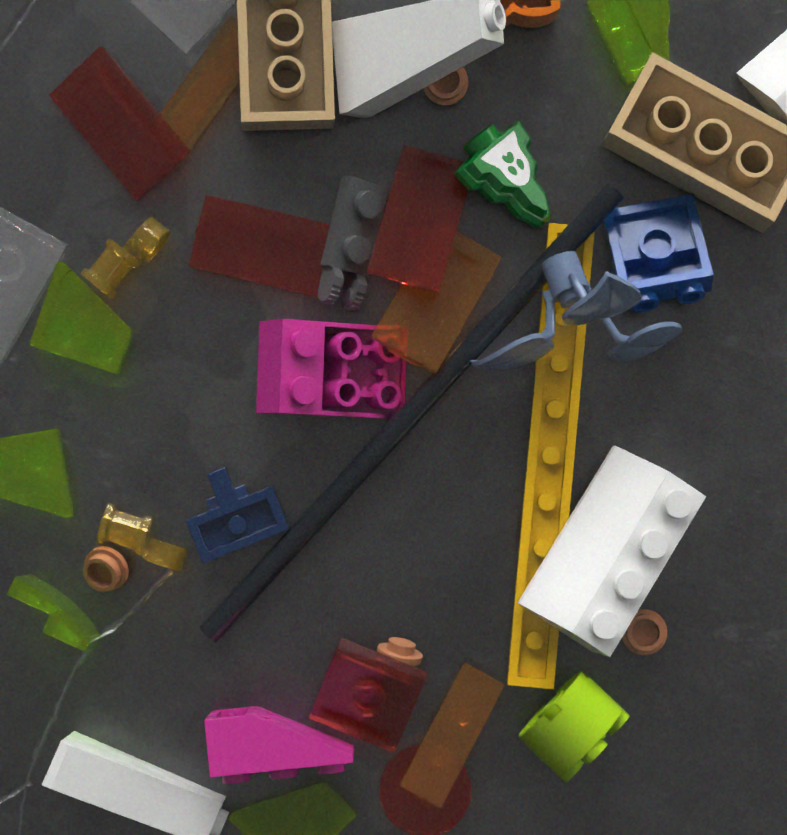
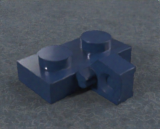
M226 466L207 474L215 496L206 499L209 511L186 520L202 563L289 530V525L273 485L252 494L248 493L245 484L234 488Z

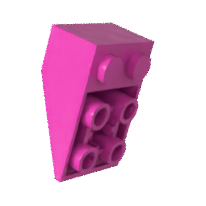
M295 319L259 321L256 414L391 419L405 404L408 328Z
M259 706L213 710L204 720L210 777L222 776L223 784L247 782L251 780L250 775L259 772H269L270 779L291 778L298 776L300 768L316 767L317 774L339 773L345 771L347 763H353L355 747L353 744Z

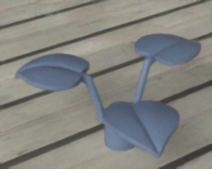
M567 251L548 258L541 265L550 290L542 293L546 303V327L544 331L522 337L483 359L470 361L472 366L477 368L504 371L524 367L548 354L555 347L551 340L555 336V302H560L562 308H568L562 315V319L567 325L578 326L597 319L601 320L613 340L618 344L607 352L608 358L614 362H630L644 358L683 332L681 324L676 322H661L645 327L631 336L621 334L609 317L619 315L637 305L642 299L640 291L632 283L609 272H605L596 287L591 290L577 253L575 251Z

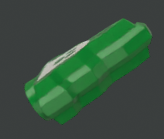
M520 121L512 123L502 132H499L492 123L463 145V148L470 157L465 160L454 175L468 191L478 190L490 203H504L515 218L538 229L552 217L546 193L535 179L538 164L529 150L532 140Z

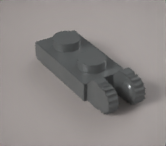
M343 175V178H341L320 264L323 266L317 294L321 303L331 305L336 302L344 281L342 272H345L347 275L343 294L341 295V305L345 310L352 312L357 311L363 305L364 295H366L368 287L365 277L369 275L389 188L354 176Z

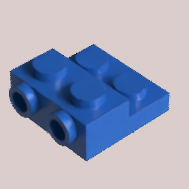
M693 194L618 207L603 221L611 255L612 274L632 283L638 288L642 296L641 301L632 307L634 312L651 311L658 307L659 301L677 298L680 304L696 303L705 297L706 292L712 291L714 274Z

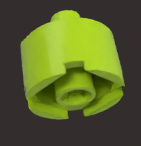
M579 670L556 691L557 694L547 705L544 704L519 733V738L565 783L583 766L584 762L582 760L589 765L606 748L608 744L603 740L607 735L606 733L612 736L630 717L618 703L582 670Z

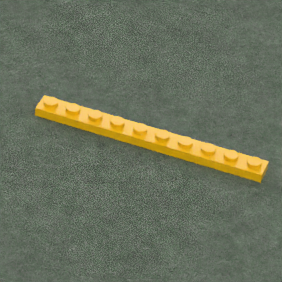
M548 224L546 249L568 226L567 224ZM595 231L576 251L589 285ZM548 283L543 286L542 293L550 290ZM541 295L538 333H542L546 327V303L543 295ZM555 302V336L551 339L555 347L548 354L535 361L507 685L554 689L559 630L517 603L569 519L586 324L578 326L565 324L562 315L568 308H562L560 302Z

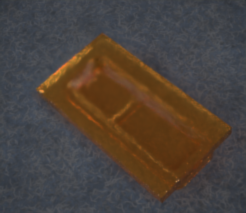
M438 221L372 334L371 339L386 346L389 352L414 366L424 367L437 374L500 263L502 256Z

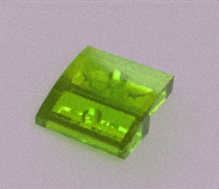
M32 574L14 577L7 595L50 614L42 631L43 633L84 652L98 646L102 636L91 620L72 600L58 589Z

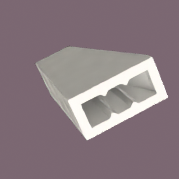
M430 0L333 21L332 38L339 114L359 118L372 117L503 45V29L506 25V14L500 0Z
M73 731L60 741L42 783L44 787L172 835H220L229 811L222 809L226 796L76 731Z

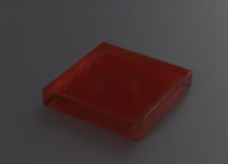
M341 638L309 719L394 753L428 673Z

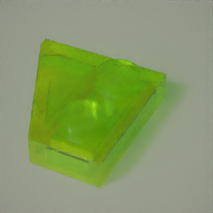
M668 0L587 1L586 6L625 86L637 81L652 52L669 61L668 25L670 24V5H668Z
M57 261L29 345L119 375L134 331L67 264Z
M55 428L0 438V498L51 512L62 517L74 516L60 429Z
M322 781L236 810L228 819L244 835H338L357 816V813L326 781Z

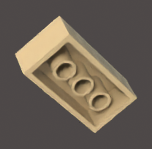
M237 0L242 131L333 129L335 123L331 0Z

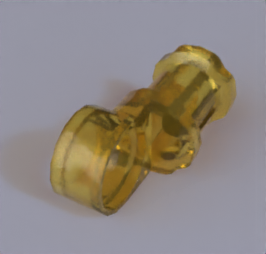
M150 217L141 224L123 247L109 238L105 242L107 248L90 269L84 268L80 274L113 299L116 295L114 289L130 269H137L142 262H149L164 246L171 231L154 217Z
M108 503L98 529L97 543L104 544L106 541L129 547L133 549L134 555L141 556L142 560L182 572L189 551L188 549L149 537L153 516L146 515L144 518H139L120 512L116 509L115 504Z

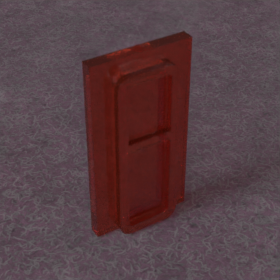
M103 46L97 48L49 94L136 200L141 199L161 179L166 178L167 174L191 152Z
M404 145L368 266V274L439 294L468 191L454 175L457 169L464 163L463 161Z
M206 195L199 225L195 230L196 237L189 267L318 298L319 281L323 266L320 264L330 224Z

